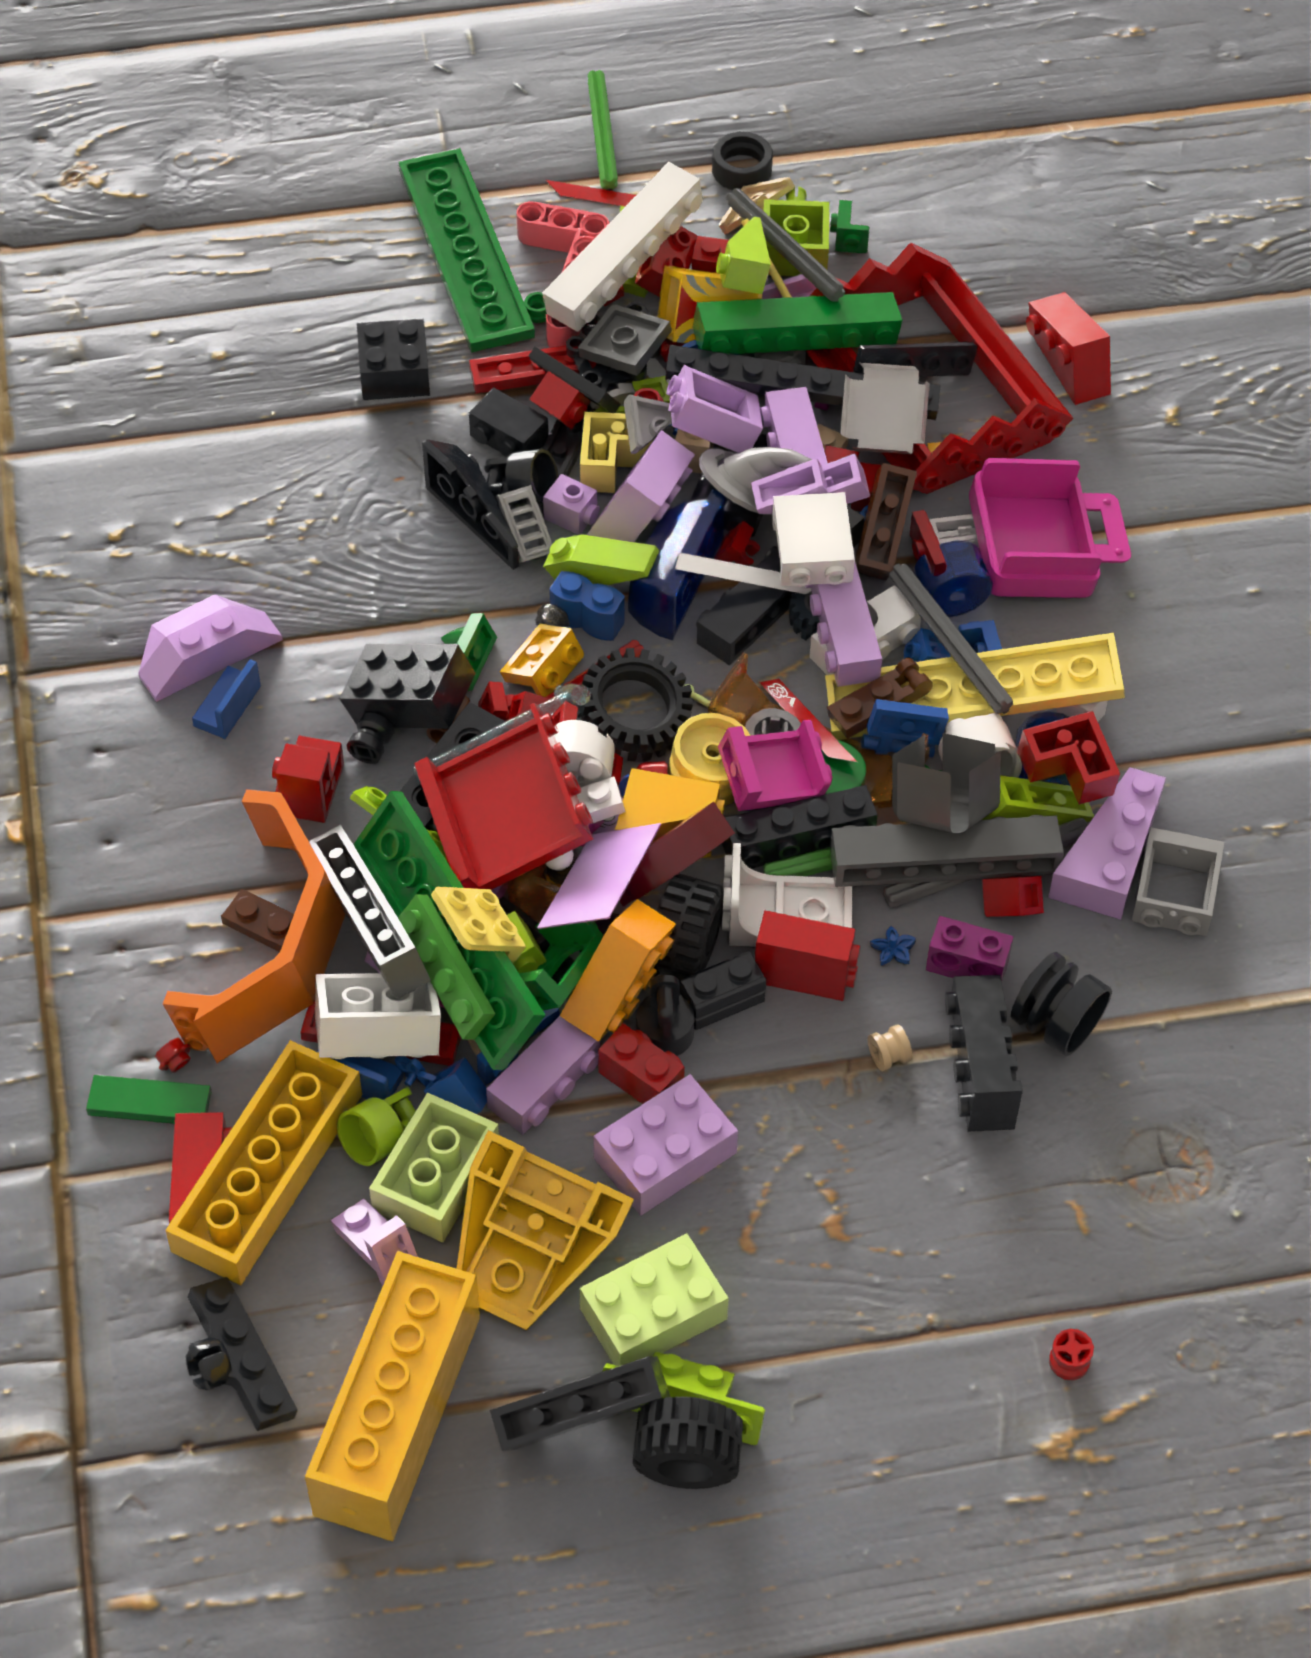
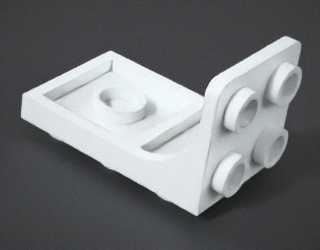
M733 843L732 855H725L722 931H729V946L756 947L764 910L852 928V886L835 887L834 878L779 876L757 872L749 868L742 861L740 856L741 843Z

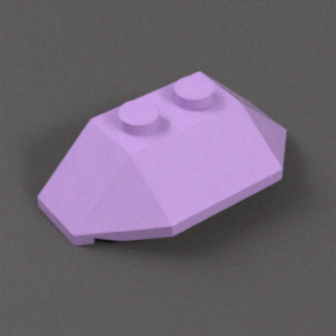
M213 595L151 625L138 673L139 678L157 702L227 668V666H231L282 641V635L265 612Z

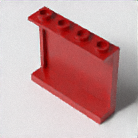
M535 703L530 705L534 719L438 767L428 757L414 763L448 864L464 888L492 890L593 840L588 826L593 823L591 814L584 802L580 803L577 794L582 792L574 774L572 772L568 773L566 764L570 763L569 756L562 743H557L554 736L559 733L556 722L550 713L544 715Z

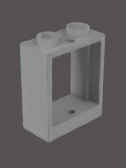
M1150 827L1144 850L1132 921L1142 923L1148 927L1178 930L1187 935L1207 936L1213 915L1225 842ZM1153 862L1207 873L1202 908L1199 909L1146 898Z

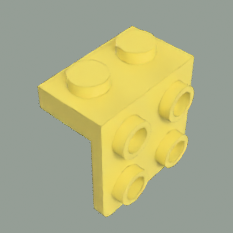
M436 887L432 892L433 900L465 949L505 951L514 964L526 948L517 932L516 926L509 920L499 904L498 897L491 890Z

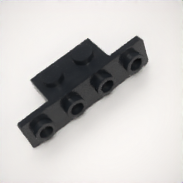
M973 342L862 345L858 349L853 372L864 374V368L860 363L915 366L919 371V377L969 375L976 355L977 345Z

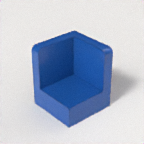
M465 1057L435 1073L436 1079L433 1082H429L424 1089L426 1094L428 1092L475 1114L480 1113L487 1103V1087Z

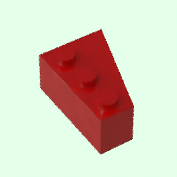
M1065 292L1029 302V316L1026 318L1027 329L1035 339L1074 405L1111 395L1110 335Z

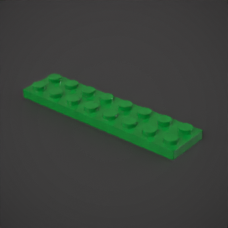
M461 148L399 161V172L471 353L535 338L534 325Z
M390 791L353 845L397 917H399L416 894L429 896L495 1012L494 1017L475 1038V1042L493 1070H505L546 1015L505 951L467 950L460 944L431 894L436 887H464L403 792Z

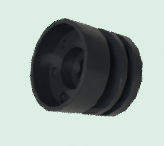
M1053 952L1042 960L1024 982L1013 1004L1010 1017L1019 1025L1027 1023L1026 1028L1032 1034L1039 1032L1047 1025L1044 1041L1063 1055L1068 1056L1083 1044L1098 1024L1109 1004L1112 989L1091 974L1083 976L1075 983L1079 970L1078 966L1073 962L1065 965V957L1058 952Z

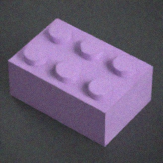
M691 1074L595 1134L594 1159L621 1193L634 1198L632 1206L642 1216L737 1153L738 1130Z

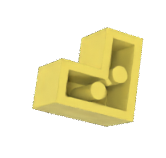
M585 412L580 458V482L596 489L597 492L615 493L617 467H634L653 440L638 453L632 454L630 452L626 416L624 413Z

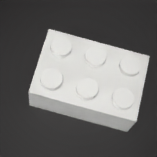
M381 973L316 974L315 1020L319 1058L372 1057L379 1059L386 1056L420 1058L426 1055H439L441 1014L438 996L431 982L395 999Z

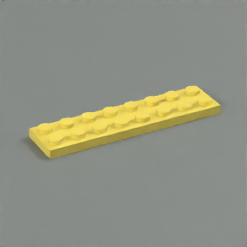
M1114 633L977 653L1013 699V705L1009 708V712L1005 714L999 713L1000 716L1125 698ZM952 657L916 662L919 666V673L926 674L932 681L933 687L928 694L911 704L947 708L949 717L947 724L956 718L967 719L995 713ZM897 665L881 667L880 677L894 670ZM834 674L825 675L828 706L870 682L837 687ZM909 682L902 684L900 687L903 688L909 685ZM830 719L831 732L836 740L847 739ZM867 728L850 738L861 737L863 734L868 735Z

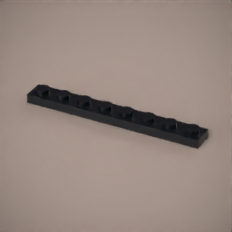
M670 345L665 380H671L674 375H679L685 365L746 391L765 395L766 392L807 387L810 401L843 406L845 374L850 379L864 380V374L675 345ZM929 385L927 419L936 420L940 385Z

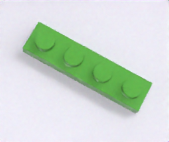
M416 894L399 915L398 919L416 947L430 977V982L463 1040H475L494 1017L495 1012L429 896Z

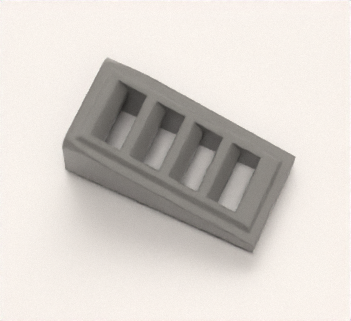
M531 485L497 495L501 512L518 544L519 563L548 555L552 541ZM526 498L527 505L510 509V502ZM530 511V519L515 522L513 516ZM534 525L536 532L523 536L520 535L519 529ZM535 539L539 540V546L525 549L524 543Z

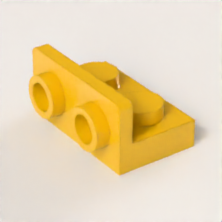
M539 624L500 670V673L505 682L531 686L535 694L545 697L558 689L584 657V652L571 628Z

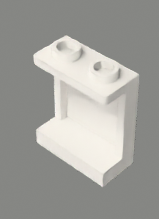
M845 492L773 496L772 523L773 530H776L781 564V586L801 587L814 584L836 585L852 582L855 558Z

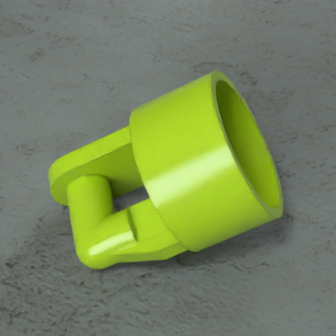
M409 1087L384 1100L376 1097L368 1098L344 1111L339 1116L337 1121L339 1140L346 1153L355 1162L363 1166H370L390 1155L416 1112V1109L409 1100V1097L412 1095Z

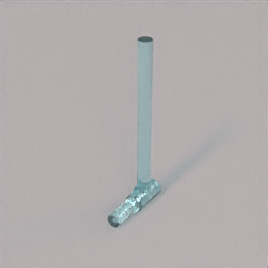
M559 685L554 690L555 697L537 706L544 715L547 713L553 715L565 701L574 705H585L590 700L591 693L584 685ZM530 709L430 760L438 767L534 719L533 713ZM414 767L412 768L413 774L417 781L420 782L416 768Z

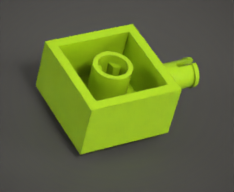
M799 186L797 197L795 196L794 187L786 194V200H764L763 211L824 268L828 269L830 202L806 201V190ZM766 241L769 257L780 276H798L801 274Z

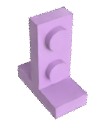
M365 1199L360 1200L331 1220L335 1232L377 1272L382 1287L397 1251L418 1257L405 1223L398 1216L387 1221Z

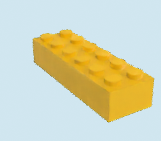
M290 1040L165 1230L171 1253L219 1276L228 1277L230 1281L241 1286L338 1134L337 1121L339 1116L344 1111L354 1107L362 1096L359 1071L329 1057L319 1058L318 1052Z

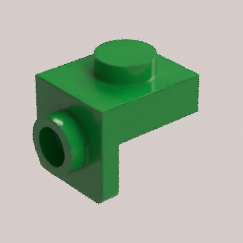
M839 200L838 213L831 214L830 233H836L835 251L867 253L869 226L850 224L852 201Z

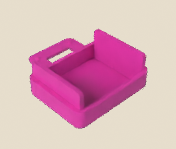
M988 458L984 462L982 471L975 475L969 490V501L986 584L991 594L999 597L1087 598L1093 594L1101 574V563H1125L1131 558L1130 546L1118 499L1108 493H1082L1080 481L1077 477L1080 470L1079 461ZM1087 511H1101L1108 544H1094Z

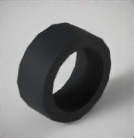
M738 131L721 137L714 145L712 154V173L715 180L730 190L735 188L742 189L743 186L768 181L772 173L773 150L770 143L762 136L752 132ZM746 155L757 159L760 163L753 167L739 168L729 165L725 160L732 156Z

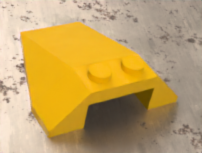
M488 1130L470 1166L456 1269L476 1275L479 1308L527 1331L618 1236L634 1202V1198L598 1181L595 1184L527 1152L525 1147Z

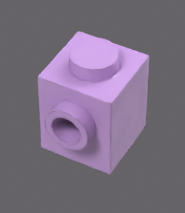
M563 474L558 477L543 496L544 519L577 535H580L588 524L592 525L599 515L600 507L597 506V490Z

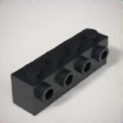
M864 785L725 817L735 834L725 840L722 845L725 854L732 855L733 843H741V859L745 865L752 869L764 866L766 863L829 848L832 828H842L849 825L856 827L876 826L878 814L867 786Z

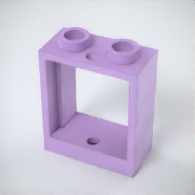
M685 365L678 376L674 375L671 378L667 387V394L670 398L668 410L671 412L673 427L737 453L753 447L763 429L758 395Z

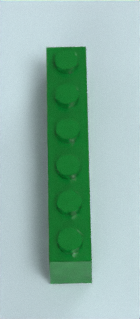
M893 292L847 294L839 297L835 302L830 301L826 296L697 302L693 331L699 349L728 354L897 344L903 320Z

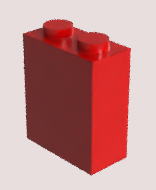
M764 910L756 941L755 961L764 974L767 986L844 1001L846 988H854L861 945L854 944L856 931L854 928Z

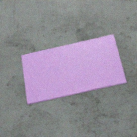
M661 823L592 834L593 840L585 844L537 928L542 929L609 919L658 832Z

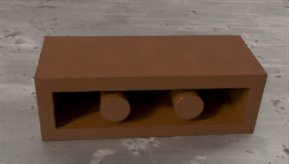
M882 463L877 470L855 558L859 574L885 581L889 578L890 572L895 565L917 471L887 463Z

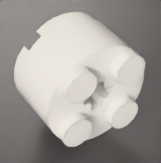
M991 713L967 719L956 718L946 725L945 734L995 744V754L1001 751L1000 775L1019 777L1022 770V762L1009 728L999 714ZM942 737L941 740H940L939 748H938V751H939V755H940V757H941V760H942L943 737Z
M568 720L556 724L559 733L554 735L557 743L561 742L570 759V763L566 764L567 771L574 774L580 788L612 776L615 747L613 740L608 734L606 738L598 732V726L586 721Z

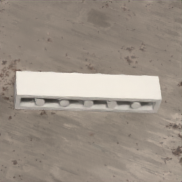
M668 162L544 290L542 294L547 314L577 332L586 323L592 321L597 311L608 300L615 297L618 289L629 278L636 275L639 267L650 256L657 253L660 245L671 234L677 232L681 223L691 213L698 210L703 201L700 179Z

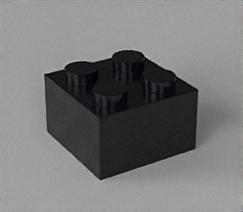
M424 318L357 323L363 400L430 396Z

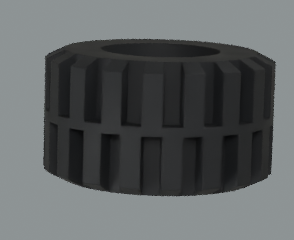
M680 873L668 882L657 912L676 923L669 936L674 940V943L662 960L659 959L657 961L656 967L687 976L706 968L713 952L723 917L724 888L722 885Z
M669 1397L651 1401L648 1404H644L637 1414L633 1466L636 1467L640 1474L645 1475L646 1478L677 1488L704 1489L727 1484L738 1476L743 1420L734 1410L706 1399Z

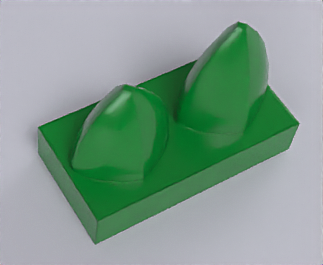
M471 613L465 626L452 630L441 637L444 644H458L476 674L468 691L473 690L497 639V635L483 613Z

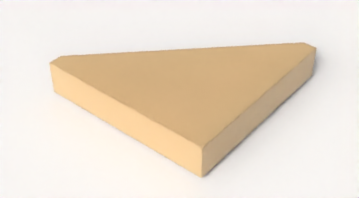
M790 177L743 186L741 190L763 210L764 200H778L790 192L795 185ZM730 207L721 220L719 227L724 234H728L740 226L744 219Z

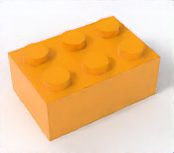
M640 900L634 901L610 924L562 1010L560 1017L598 1042L608 1031L614 1033L625 1019L628 1020L640 1003L637 996L642 989L645 990L649 986L650 981L657 973L654 966L659 959L662 960L672 947L674 940L669 936L676 923Z

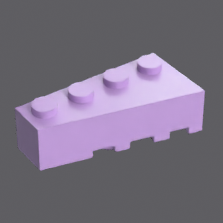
M1129 767L1117 784L1114 795L1106 799L1053 873L1048 898L1121 920L1143 855L1149 829L1152 827L1160 803L1165 777Z

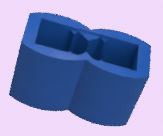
M561 571L549 589L550 616L564 626L582 628L594 638L614 641L625 623V596L611 586L592 584L590 580L580 574Z

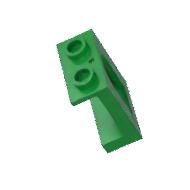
M595 921L542 929L537 928L540 923H537L535 926L550 944L544 953L547 961L538 966L537 970L519 974L543 1011L560 1008L579 982L604 937ZM583 949L559 984H557L551 977L559 966L571 954Z

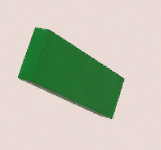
M94 1075L86 1111L88 1116L175 1124V1113H208L212 1091L210 1085Z

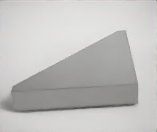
M630 394L623 401L630 452L636 454L654 440L661 430L665 431L672 425L671 412L668 410L669 403Z

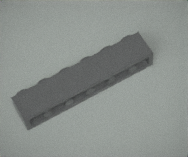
M1042 815L1022 818L995 817L980 820L962 833H950L915 824L894 825L885 823L879 826L864 827L849 825L842 828H832L830 843L835 887L1052 875L1062 862L1064 854L1057 816Z
M339 825L310 840L309 843L325 869L344 912L395 999L413 992L418 987L430 982V977L416 947L343 827Z

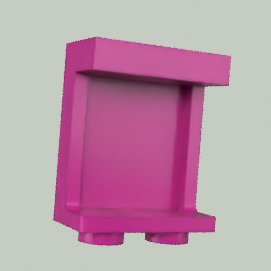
M803 720L795 731L745 736L742 726L729 727L718 745V749L738 811L768 808L825 795L832 783V771L830 766L825 764L821 752V738L819 733L815 732L811 720Z

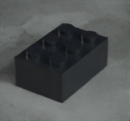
M366 643L339 699L356 725L363 714L376 713L388 719L394 728L449 729L476 673L458 644Z

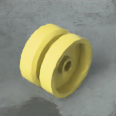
M702 713L689 718L678 728L667 768L668 775L720 784L719 799L725 800V806L733 803L735 800L718 745L729 727L742 726L745 736H750L749 732L734 718L719 713Z

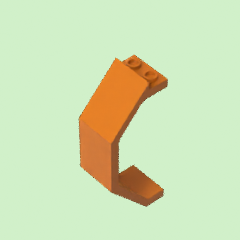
M246 789L242 803L262 845L294 850L308 874L280 953L274 959L219 994L200 995L167 991L163 1001V1006L184 1043L190 1044L191 1049L197 1051L209 1049L216 1063L224 1060L314 1003L316 974L325 973L345 917L343 908L325 869L282 793Z

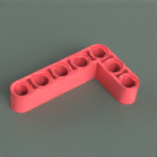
M525 202L517 208V237L519 241L528 246L568 253L562 272L609 224L608 219L599 213L540 202ZM546 314L547 344L550 348L564 346L570 337L579 336L580 330L577 332Z

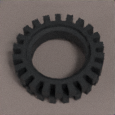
M626 648L624 657L621 656L618 649L611 651L609 659L605 654L598 658L597 665L593 663L589 667L587 674H585L577 699V718L598 726V732L606 738L608 734L613 740L616 754L620 756L622 751L628 752L627 761H636L638 753L642 754L643 761H649L652 758L653 752L659 758L665 755L667 748L671 751L678 728L690 718L693 707V698H690L692 690L690 685L684 686L686 677L683 672L675 676L677 666L672 661L666 667H663L664 656L658 653L654 661L648 660L650 651L642 649L639 658L635 657L634 648ZM635 680L646 683L662 696L666 704L667 716L661 723L652 728L632 729L625 727L608 715L603 705V692L609 686L620 681Z

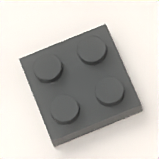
M612 304L578 347L580 358L638 375L671 333L670 321Z

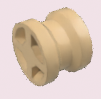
M897 1024L890 1027L888 1032L882 1035L876 1032L868 1036V1047L871 1056L880 1071L883 1072L890 1069L895 1062L899 1061L904 1064L912 1060L913 1054L909 1039L900 1025Z

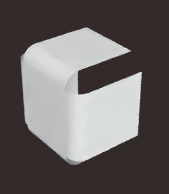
M860 363L864 368V380L850 379L845 374L840 434L845 438L858 439V447H852L857 451L912 454L913 443H925L930 384L927 380L925 385L918 384L919 371L915 366Z

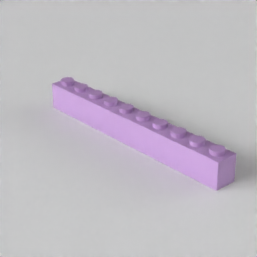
M807 387L766 392L765 406L760 407L762 426L763 428L768 427L769 431L767 433V447L793 449L812 460L817 458L821 466L828 464ZM854 562L852 582L836 585H805V588H811L812 595H810L812 615L818 616L820 621L817 624L819 642L821 645L826 644L827 647L825 652L827 672L834 673L837 687L872 682L879 678L881 675L882 656L856 563Z

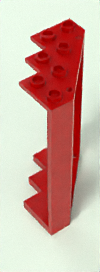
M910 242L889 267L869 258L848 283L836 278L843 284L844 295L893 292L897 306L923 296L959 342H973L977 345L974 362L1017 415L1012 423L992 415L970 440L950 433L932 453L924 443H913L912 454L882 452L891 465L917 471L913 486L914 490L929 494L982 471L984 462L988 458L1013 459L1049 444L1065 431L1066 426L1074 419L947 259ZM816 288L810 296L825 295ZM852 348L806 350L817 367L853 372L857 354Z

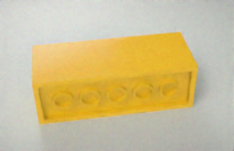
M397 1251L305 1474L314 1517L393 1542L480 1320L477 1277L475 1274Z

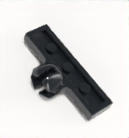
M228 1277L190 1288L188 1299L208 1338L191 1343L188 1347L189 1351L185 1356L189 1375L201 1374L202 1376L193 1379L194 1385L203 1390H210L222 1385L232 1386L239 1395L257 1431L294 1419L298 1409Z

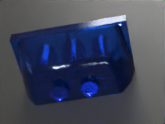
M712 489L708 498L683 502L667 510L657 523L651 537L649 536L645 542L648 545H655L659 549V553L648 577L630 581L628 612L641 626L660 637L669 640L674 639L705 577L703 574L675 569L679 554L684 553L714 559L724 538L725 496L718 490Z

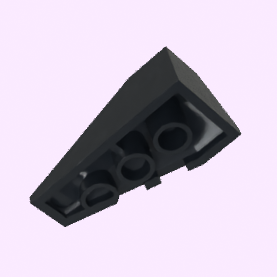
M429 439L422 442L426 489L513 570L519 567L518 544L476 459L471 454L464 453L454 444Z

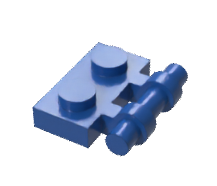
M876 699L867 723L868 735L863 734L861 738V748L874 750V753L879 755H887L888 752L897 753L925 735V757L933 758L935 745H939L949 719L948 709Z

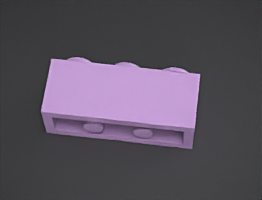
M559 1016L486 1088L488 1109L522 1135L532 1125L535 1127L540 1125L548 1115L549 1108L558 1099L564 1100L572 1092L575 1082L584 1073L589 1074L597 1067L600 1041L598 1042Z

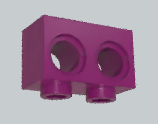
M939 915L929 945L926 971L950 978L956 976L1000 975L1002 982L1008 966L1014 936Z

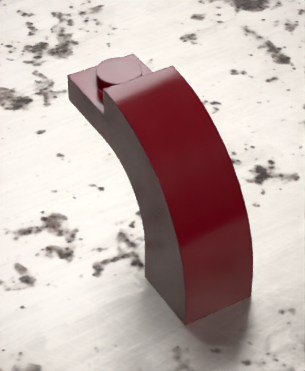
M714 801L690 815L650 844L619 900L622 906L641 898L665 883L735 834Z

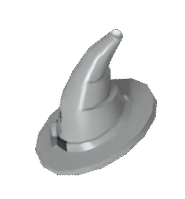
M777 447L750 448L736 454L721 449H708L699 457V467L705 478L720 493L734 503L758 513L751 482L812 459L793 449Z

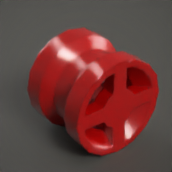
M1066 1329L1057 1334L1049 1355V1364L1052 1371L1064 1380L1073 1381L1083 1377L1090 1367L1094 1354V1345L1091 1338L1078 1329ZM1066 1354L1067 1356L1071 1357V1361L1067 1359L1064 1355Z

